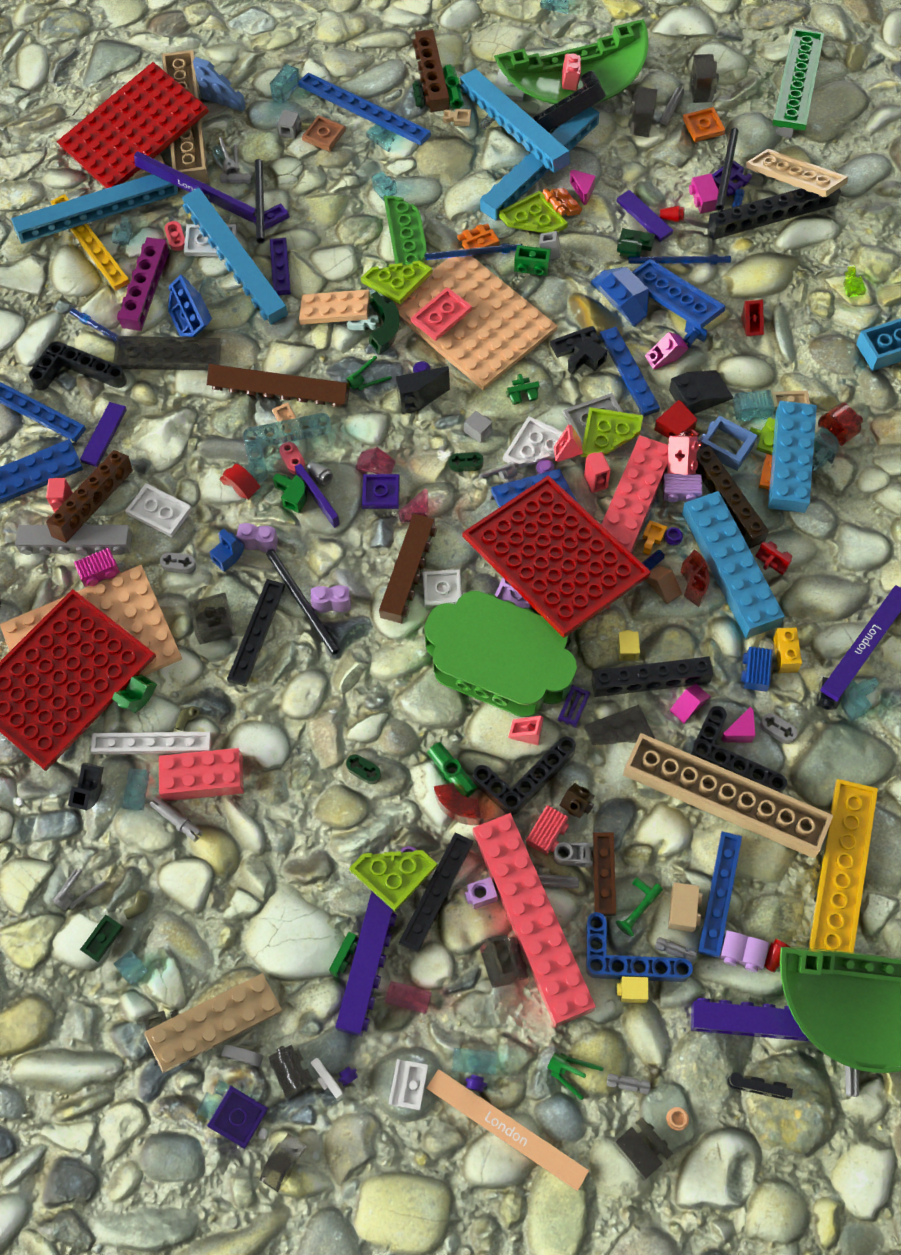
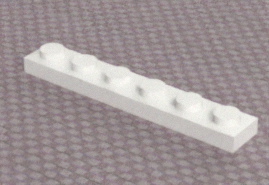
M211 732L92 733L90 752L92 754H173L211 751L212 734Z

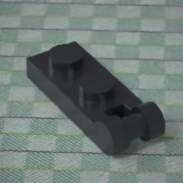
M590 326L551 340L550 346L556 357L559 358L573 353L575 345L580 342L593 341L600 344L602 340L599 335H596L594 326Z
M738 1072L731 1074L727 1079V1084L732 1089L787 1101L792 1098L793 1089L787 1088V1084L782 1082L768 1084L764 1083L765 1079L751 1077V1080L743 1078Z

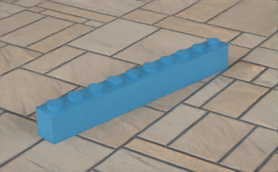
M476 68L460 77L461 91L464 94L466 93L473 102H476L482 110L486 111L489 117L496 120L499 126L506 129L508 134L515 137L518 143L525 146L526 150L530 151L537 160H540L547 169L549 168L555 173L570 164L569 150Z
M589 107L556 127L551 135L570 151L599 124L600 112ZM532 153L526 155L518 165L514 166L510 173L504 175L498 184H495L487 194L481 197L480 211L496 221L499 218V211L514 204L550 169H547Z
M151 174L11 218L14 230L21 244L177 195L178 188L176 185Z
M197 188L183 196V209L187 214H191L193 223L200 226L199 230L203 237H208L209 245L212 249L215 248L217 250L216 254L219 259L225 261L227 270L233 272V277L237 284L241 283L245 295L252 298L253 306L260 309L259 312L263 320H268L270 325L286 317L288 315L286 305L201 189Z

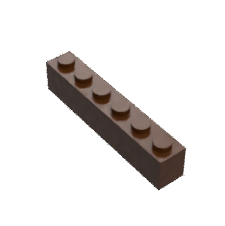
M413 513L379 608L380 618L401 624L404 617L407 618L410 609L408 607L409 602L413 601L415 596L414 587L420 582V570L424 569L426 553H430L432 547L431 538L435 537L437 533L434 518Z

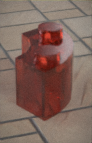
M694 549L683 561L680 573L687 581L684 597L700 607L706 596L710 578L705 559Z
M454 783L434 786L436 801L445 814L461 824L481 825V814L477 798H468L461 795L456 790Z

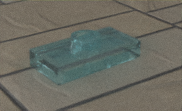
M129 769L122 805L123 809L144 810L150 775L149 770Z
M454 1048L453 1072L496 1075V1051Z

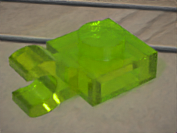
M855 265L847 266L848 271H845L847 279L843 282L847 296L864 295L866 289L862 277H856Z

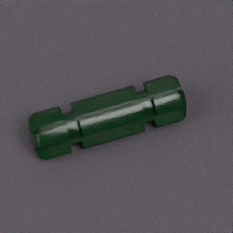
M416 80L412 84L416 107L422 109L425 106L422 83Z

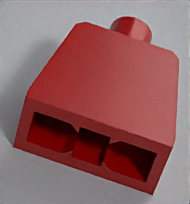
M680 400L664 412L655 423L654 430L668 439L669 436L677 435L695 436L698 438L700 436L695 431L697 418Z

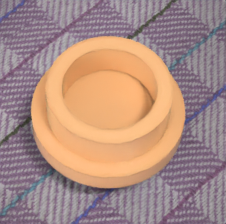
M674 1107L667 1113L666 1121L671 1129L681 1131L687 1127L689 1116L684 1109Z

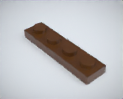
M593 832L594 912L601 913L604 916H616L614 832Z

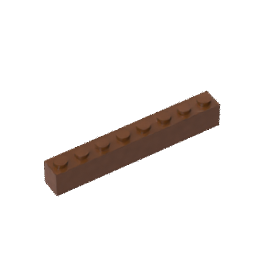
M209 364L207 385L212 386L213 390L222 391L224 387L229 388V392L234 393L245 390L246 394L257 395V392L263 393V397L274 398V395H280V399L291 400V397L298 398L297 401L308 403L309 399L315 400L314 404L325 405V402H331L334 407H342L343 404H348L350 383Z

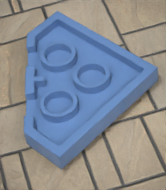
M195 57L193 65L201 98L243 112L246 108L244 96L230 86L232 83L223 74L219 75L213 69L215 66L210 61Z

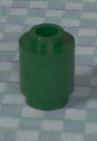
M622 239L621 242H618L617 252L622 257H640L642 243Z

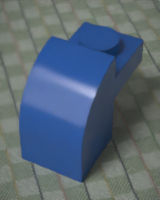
M222 529L218 533L220 543L209 553L212 562L225 572L238 561L244 551V544L232 532L228 533L225 529Z

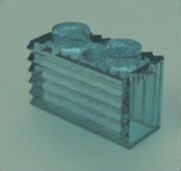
M285 64L281 68L282 70L269 83L272 99L284 103L299 85V69L289 64Z
M770 390L743 392L734 395L733 408L736 420L767 419L773 415L775 408Z

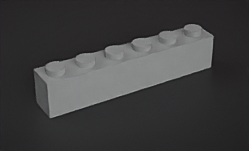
M18 525L15 546L20 553L25 555H31L32 553H41L43 555H49L50 553L62 555L78 553L86 555L87 553H96L106 548H109L111 553L122 555L130 553L133 534L129 525H83L65 543L51 537L47 525Z

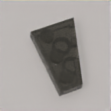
M639 704L584 725L592 745L616 744L617 742L636 743L640 733L655 739Z

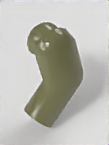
M191 706L182 710L174 728L184 731L186 723L197 718L200 714L199 708Z
M139 890L135 895L134 905L123 910L127 920L146 910L149 901L146 891Z

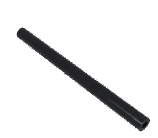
M733 128L730 131L715 207L718 211H722L725 205L739 133L737 128Z
M256 159V241L262 244L265 242L263 161Z
M274 549L269 550L266 553L268 559L331 655L337 654L340 649Z

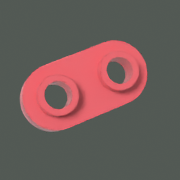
M176 221L168 222L165 225V232L169 246L174 251H181L185 245V237L181 225Z
M285 442L280 446V456L290 473L296 475L295 466L298 464H302L306 468L305 461L294 443Z

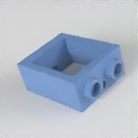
M718 416L716 421L710 423L707 434L701 436L699 450L710 446L722 464L738 471L754 447L758 435ZM717 429L744 442L736 455L710 442Z

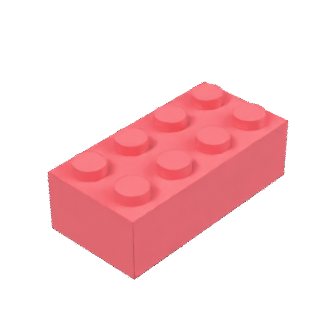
M239 748L159 756V795L163 801L244 794L243 756Z

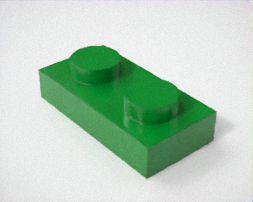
M348 932L329 968L330 973L338 978L341 973L344 974L349 965L347 960L350 954H354L356 951L358 938L355 934Z

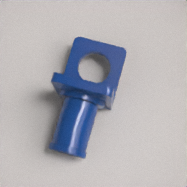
M686 321L684 332L687 334L683 340L688 348H690L696 338L705 342L708 331L704 328L700 330Z

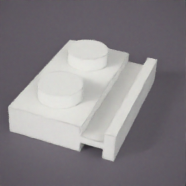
M397 1059L388 1104L420 1111L429 1066Z

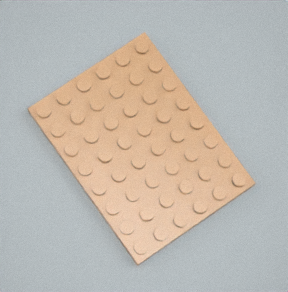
M463 248L436 267L433 273L401 305L394 302L398 309L400 320L482 390H485L557 331L558 327L473 256L469 255ZM448 287L472 306V311L435 341L411 322V317Z
M142 565L117 574L112 579L98 582L95 586H89L77 591L155 653L156 657L139 675L146 676L183 660ZM63 598L1 623L0 627L9 651Z

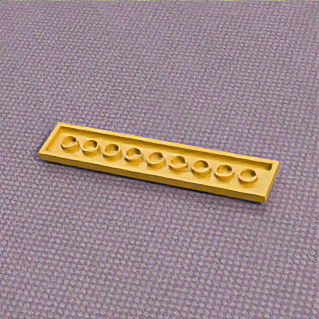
M841 779L835 781L830 812L833 817L827 831L809 948L854 952L878 788Z

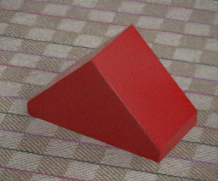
M763 299L749 300L744 303L741 318L746 336L764 335Z

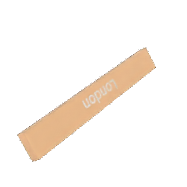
M437 1070L427 1086V1090L576 1191L579 1190L589 1172L588 1169L441 1070Z

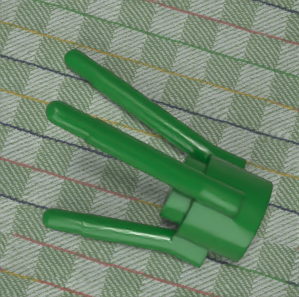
M374 356L357 372L346 378L347 383H350V387L353 390L358 388L361 391L366 387L392 379L391 376L366 384L362 383L365 380L361 373L377 359V356Z
M554 1053L547 1069L552 1071L551 1076L557 1078L573 1094L583 1100V1095L564 1079L560 1073L564 1075L568 1070L583 1078L586 1077L585 1073L569 1066V1062L603 1071L604 1068L568 1057L563 1053L561 1055Z

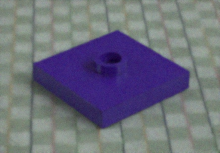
M363 474L362 509H399L400 474Z
M230 1085L208 1122L207 1127L245 1149L268 1108Z

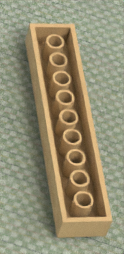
M194 51L162 54L163 70L200 101V91L193 65V60L195 59ZM201 118L170 144L172 168L202 183H209L203 119Z
M640 733L623 773L625 777L811 858H815L820 852L833 817L832 814Z

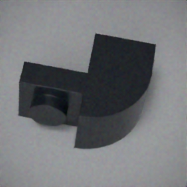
M583 341L576 344L574 354L568 359V371L574 374L584 364L593 371H596L606 362L608 350L593 341Z
M82 763L79 781L71 786L68 806L87 811L97 803L103 787L101 778L104 767Z

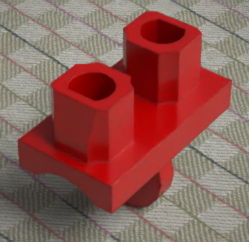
M763 541L755 557L765 563L763 569L767 570L771 567L781 575H784L792 562V555L787 551L783 553L778 551L777 545L772 541L768 543Z

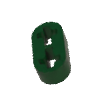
M478 452L453 454L449 458L450 469L454 472L480 470L483 467V456ZM474 459H477V464H474Z
M357 754L350 755L347 758L346 767L351 774L368 784H376L380 781L381 772L378 766ZM356 761H358L359 766L362 768H359L357 766L352 768L351 762L355 763ZM365 770L371 773L374 770L376 777L371 776L370 778H368V773Z

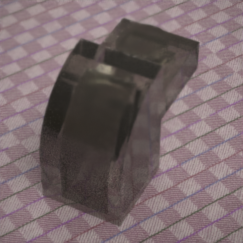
M288 1133L281 1143L279 1142L264 1166L259 1181L279 1192L290 1177L293 1166L304 1153L307 1145Z

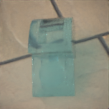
M823 426L815 434L814 452L816 455L813 457V471H816L819 467H824L827 461L832 464L839 450L837 437Z
M876 678L869 681L864 679L858 684L853 680L842 694L841 706L850 721L868 713L872 707L866 696L874 692L878 687L879 682Z

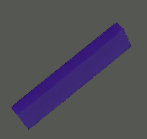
M630 190L617 197L616 202L648 232L655 234V238L659 242L673 234V229Z
M286 237L270 239L273 289L279 296L290 295Z
M109 402L80 458L81 463L95 467L99 466L127 410L126 406Z
M302 464L296 465V475L303 480L309 494L334 528L339 526L340 521L336 511Z

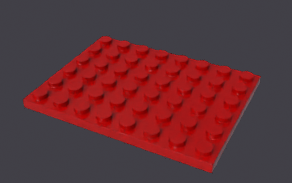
M152 62L56 142L106 189L125 183L141 169L135 166L134 155L137 151L155 158L204 117L209 110L207 106L157 64Z
M549 475L465 530L462 534V537L563 638L647 579L651 574L648 568Z
M72 589L0 661V733L44 771H47L114 701L112 699L114 693L125 690L132 676H138L156 657L155 653Z

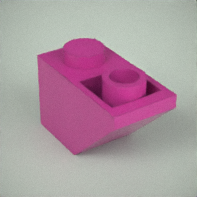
M669 332L645 357L651 367L657 369L678 360L689 348L680 335Z

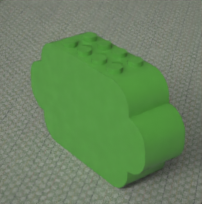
M480 591L467 592L458 599L456 605L451 603L440 604L430 612L425 623V646L428 653L433 657L434 676L440 684L519 717L533 716L540 711L544 703L558 704L567 698L577 669L576 659L570 651L565 649L567 636L563 638L541 615L534 613L529 608L518 607L511 601L498 599L494 594H486Z

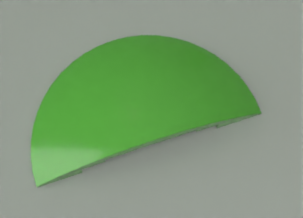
M642 19L614 26L612 35L598 38L597 43L541 57L538 53L527 56L525 48L494 55V58L502 73L518 89L543 102L556 104L575 92L562 88V69L565 55L577 54L581 56V76L588 71H594L606 93V96L599 101L603 102L625 90L641 72L648 52V32L645 21ZM580 76V80H579V84H578V89H577V90H579L580 88H582V87L584 86L583 83H582V81H581V76Z
M781 947L780 971L783 991L789 1009L806 1037L824 1054L845 1066L871 1073L901 1071V959L837 950Z

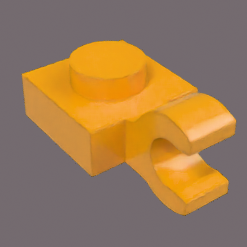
M649 520L642 539L646 540L643 550L644 554L650 555L654 543L660 545L667 526Z

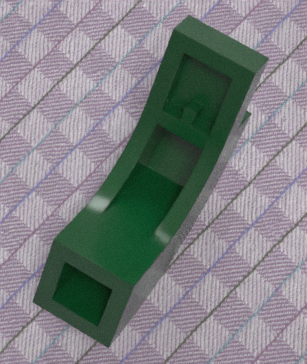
M376 291L371 294L369 304L381 317L383 325L370 333L369 344L380 355L394 343L397 337L400 318L395 303L393 301L387 303L385 298Z

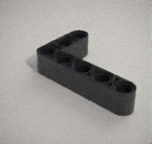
M588 71L581 76V81L584 85L582 88L534 116L533 119L547 132H550L601 101L606 96V93L594 71Z
M58 341L48 345L29 373L35 389L40 391L49 387L62 367L115 388H122L127 383L124 371L119 365Z
M721 706L712 707L696 738L691 755L783 793L787 786L785 776L715 744L727 713ZM717 715L721 720H715L712 716ZM704 732H711L713 737H707ZM701 748L706 753L700 754L697 752L696 749ZM715 757L723 758L724 762L716 761ZM734 765L741 766L743 771H737ZM753 774H759L762 779H755ZM772 782L778 783L781 788H775Z
M569 736L559 739L512 788L486 765H479L474 769V784L506 814L511 813V815H515L574 756L575 740ZM568 745L571 747V750L565 751L561 747ZM555 759L558 761V763L552 765L548 762V760ZM539 772L542 773L544 777L539 779L536 778L534 774ZM479 774H485L488 777L484 780H480L477 776ZM524 786H527L531 790L525 793L522 792L520 789ZM494 787H500L502 791L500 793H494L492 789ZM509 800H514L517 805L510 807L506 803Z

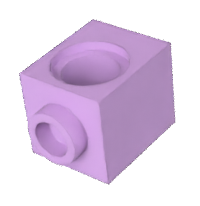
M491 877L467 885L468 891L465 892L468 904L472 903L474 909L498 901ZM483 890L486 892V895L478 898L475 896V892Z

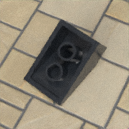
M448 366L396 376L397 394L402 414L420 411L450 390Z
M717 370L686 372L671 378L669 388L671 395L676 402L680 400L692 414L733 399L731 392Z

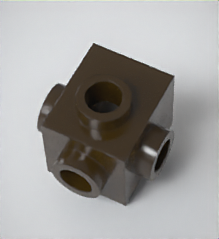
M574 783L566 791L559 806L567 810L570 815L580 819L585 813L589 814L594 806L592 801L595 795L590 793L587 788Z

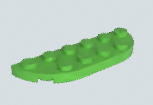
M384 196L395 264L409 265L413 264V261L424 263L427 251L419 210L414 204L404 201V198Z

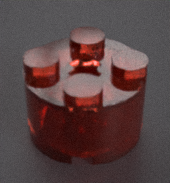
M843 402L822 415L818 420V427L821 426V435L829 444L843 446L860 433L863 418L849 407L847 403Z

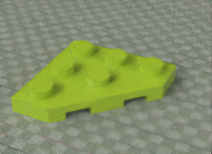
M541 191L499 211L498 215L505 225L510 228L541 233L557 231L558 233L568 227V222L560 213L553 209L551 203L546 201Z
M413 261V264L402 265V263L391 264L387 268L376 266L371 267L361 277V283L401 305L433 273V270L421 261Z
M589 407L582 444L583 454L580 457L587 458L589 454L603 452L605 456L640 435L643 415Z
M415 850L414 852H384L382 854L363 853L349 868V871L396 912L436 869L438 864L423 850Z

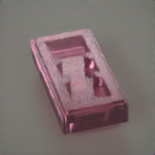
M391 981L385 1003L426 1015L432 992Z

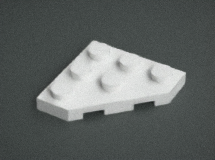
M528 416L504 454L503 461L507 463L512 462L516 467L520 468L536 464L540 460L555 459L554 446L563 432Z

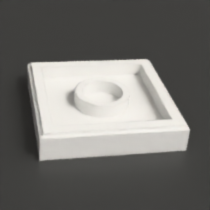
M460 569L423 572L425 608H435L444 603L456 605L458 599L462 596Z

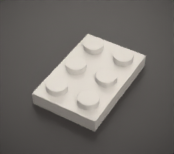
M187 224L184 245L185 256H217V250L211 248L208 243V237H203L201 234L200 226ZM226 224L237 238V226L235 224Z
M146 483L125 512L136 520L173 537L192 511V507Z

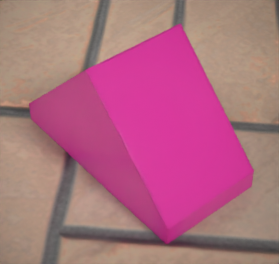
M571 170L570 184L583 205H587L595 187L596 176Z
M695 684L685 689L670 709V712L685 724L711 696Z
M751 707L724 732L721 741L724 743L753 742L755 738L754 712Z

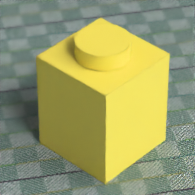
M632 630L619 632L617 639L619 661H638L640 655L638 632H633Z
M622 976L620 983H617L616 994L620 996V1002L647 1003L648 978Z

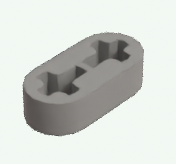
M165 553L160 558L163 569L168 572L190 574L196 569V562L191 555ZM172 559L173 562H170L169 565H167L166 562H169V560ZM190 561L191 564H188L187 567H185L184 564H187V562Z
M768 713L764 715L760 722V727L765 733L784 744L792 743L797 736V730L793 725L774 714ZM773 721V724L768 727L767 722ZM787 730L790 731V736L785 737V732H787Z
M224 1045L221 1055L231 1060L258 1067L261 1066L264 1057L262 1054L230 1045Z

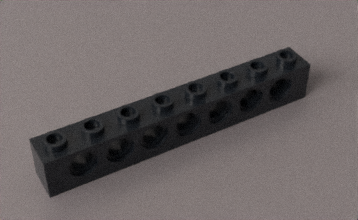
M800 188L710 214L707 228L713 240L804 215L837 205L841 190L839 188L827 197H822L819 194Z

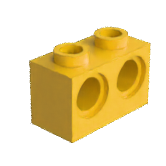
M777 628L773 641L778 673H798L802 665L797 628Z

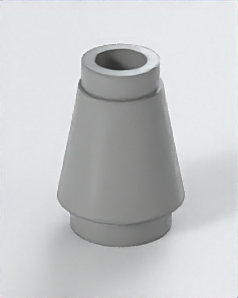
M314 461L308 464L307 470L319 484L328 485L332 481L333 474L330 469Z

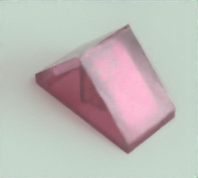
M374 447L361 452L356 468L375 474H391L396 461L380 448Z
M425 488L399 510L401 522H410L413 513L428 517V490Z

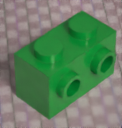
M517 245L514 258V272L548 276L551 249Z

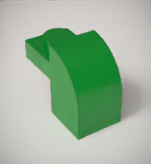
M276 473L273 477V482L276 489L284 492L281 496L283 507L300 513L307 501L303 480L297 475L291 480L286 475L282 476Z
M144 675L132 676L126 690L115 692L112 699L118 703L119 707L136 713L150 700L157 684Z

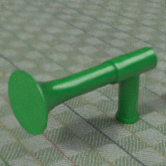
M636 877L632 882L646 896L626 920L616 921L618 928L626 935L634 936L632 928L635 922L663 891L659 884H655L653 888H650L639 877Z

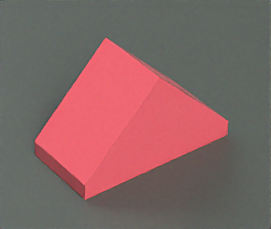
M568 424L554 446L555 461L557 462L583 454L581 439L572 425Z
M535 716L513 719L509 738L538 745L544 717Z

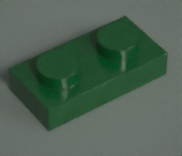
M622 228L619 242L622 239L638 241V243H642L641 250L652 251L655 234Z
M105 914L80 948V951L96 962H99L124 927Z

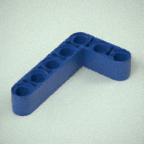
M598 912L592 913L588 917L586 924V972L590 977L600 979H621L622 976L647 977L648 981L684 982L691 975L693 966L689 960L684 958L607 955L606 918ZM593 920H598V921H600L601 924H602V927H600V928H594V927H592L591 921H593ZM598 941L601 943L602 948L598 950L593 949L590 943ZM598 962L602 969L594 971L590 964ZM612 964H621L623 967V971H614L612 968ZM641 964L644 967V972L637 973L633 965ZM655 966H664L666 973L659 974L655 970ZM677 966H684L687 969V974H679Z

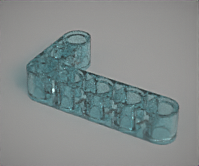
M319 413L247 428L243 433L251 475L257 482H263L268 477L263 447L326 435L332 429L330 417L325 413ZM321 422H327L325 426L319 425ZM304 425L310 426L306 430L301 429ZM286 429L292 430L290 433H284ZM269 432L274 433V435L271 437L266 436V434ZM256 436L255 440H248L249 437ZM255 452L260 453L259 456H257V457H252V454H253V453H255ZM257 469L263 470L260 474L255 473Z

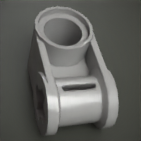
M586 842L559 843L555 847L553 860L560 866L592 867L591 849H593V844ZM563 850L567 852L568 857L562 858L558 855V852Z

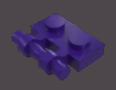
M734 160L727 197L734 195L737 189L745 187L752 179L751 174H743L744 167ZM723 167L712 174L718 189L720 187Z

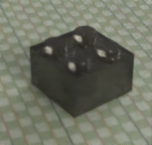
M698 54L693 57L690 75L693 103L712 102L713 95H716L715 84L719 81V74L716 73L717 61H714L713 54Z
M638 87L637 93H634L632 100L634 105H631L629 113L632 117L629 118L628 127L631 128L630 135L649 138L655 113L657 89Z
M225 592L188 602L195 636L200 645L237 635L230 604Z

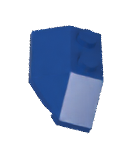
M627 267L603 270L591 281L633 327L647 317L649 289Z
M180 274L169 285L168 312L179 336L196 337L209 324L212 317L201 294Z

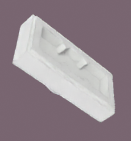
M315 1058L310 1063L320 1075L317 1079L324 1090L329 1088L338 1101L341 1100L345 1094L319 1058Z

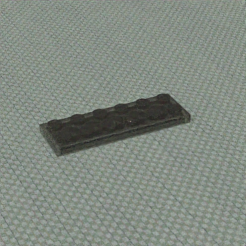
M117 336L113 363L119 365L122 369L208 371L209 364L219 365L221 338Z

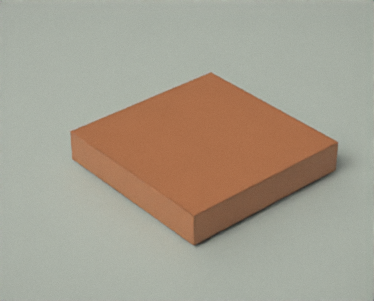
M318 115L303 134L302 141L330 152L346 131V126Z

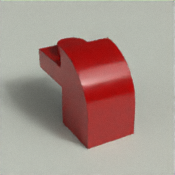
M239 464L226 469L223 472V476L219 479L223 485L232 486L239 497L249 499L261 488L255 478Z

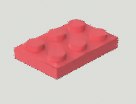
M447 287L413 315L411 322L433 340L437 341L472 311V306Z

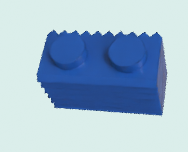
M751 646L747 653L743 654L742 664L746 665L745 670H742L741 682H744V689L768 691L771 680L772 649Z

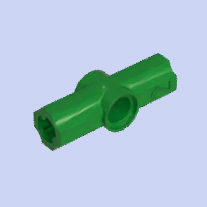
M451 64L445 65L442 70L450 108L454 110L460 109L464 105L456 69Z
M441 742L431 746L427 754L442 771L445 779L453 785L463 799L470 797L477 790V786L461 768L460 762L453 758ZM451 767L457 769L455 773H449L447 770Z

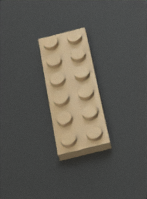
M770 149L763 151L746 162L747 169L775 178L781 182H786L794 187L805 189L808 192L819 194L822 197H827L848 183V177Z
M261 973L145 1031L144 1035L162 1073H165L280 1014L282 1009L264 974Z

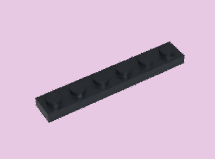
M266 579L227 677L228 682L247 686L284 592V583Z
M456 832L454 833L399 941V945L415 953L419 952L473 845V840Z

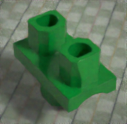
M518 374L517 380L512 381L513 387H508L506 391V396L510 397L512 405L522 403L521 394L527 393L528 401H535L538 399L539 381L530 383L529 377L523 378L522 374Z

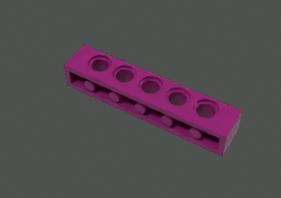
M147 237L145 244H142L141 255L137 258L136 269L132 272L131 283L127 286L126 297H123L121 311L119 310L117 314V319L124 329L142 331L169 254V247L164 239Z

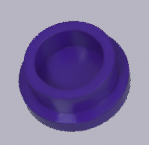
M424 361L417 362L413 366V373L431 370L430 365Z
M672 527L666 530L664 540L669 545L675 546L682 542L683 534L680 529Z
M348 1066L339 1072L338 1083L341 1082L345 1086L358 1077L356 1067L351 1069Z
M471 1075V1079L466 1078L465 1081L467 1082L466 1088L480 1092L484 1091L487 1083L483 1082V1077Z

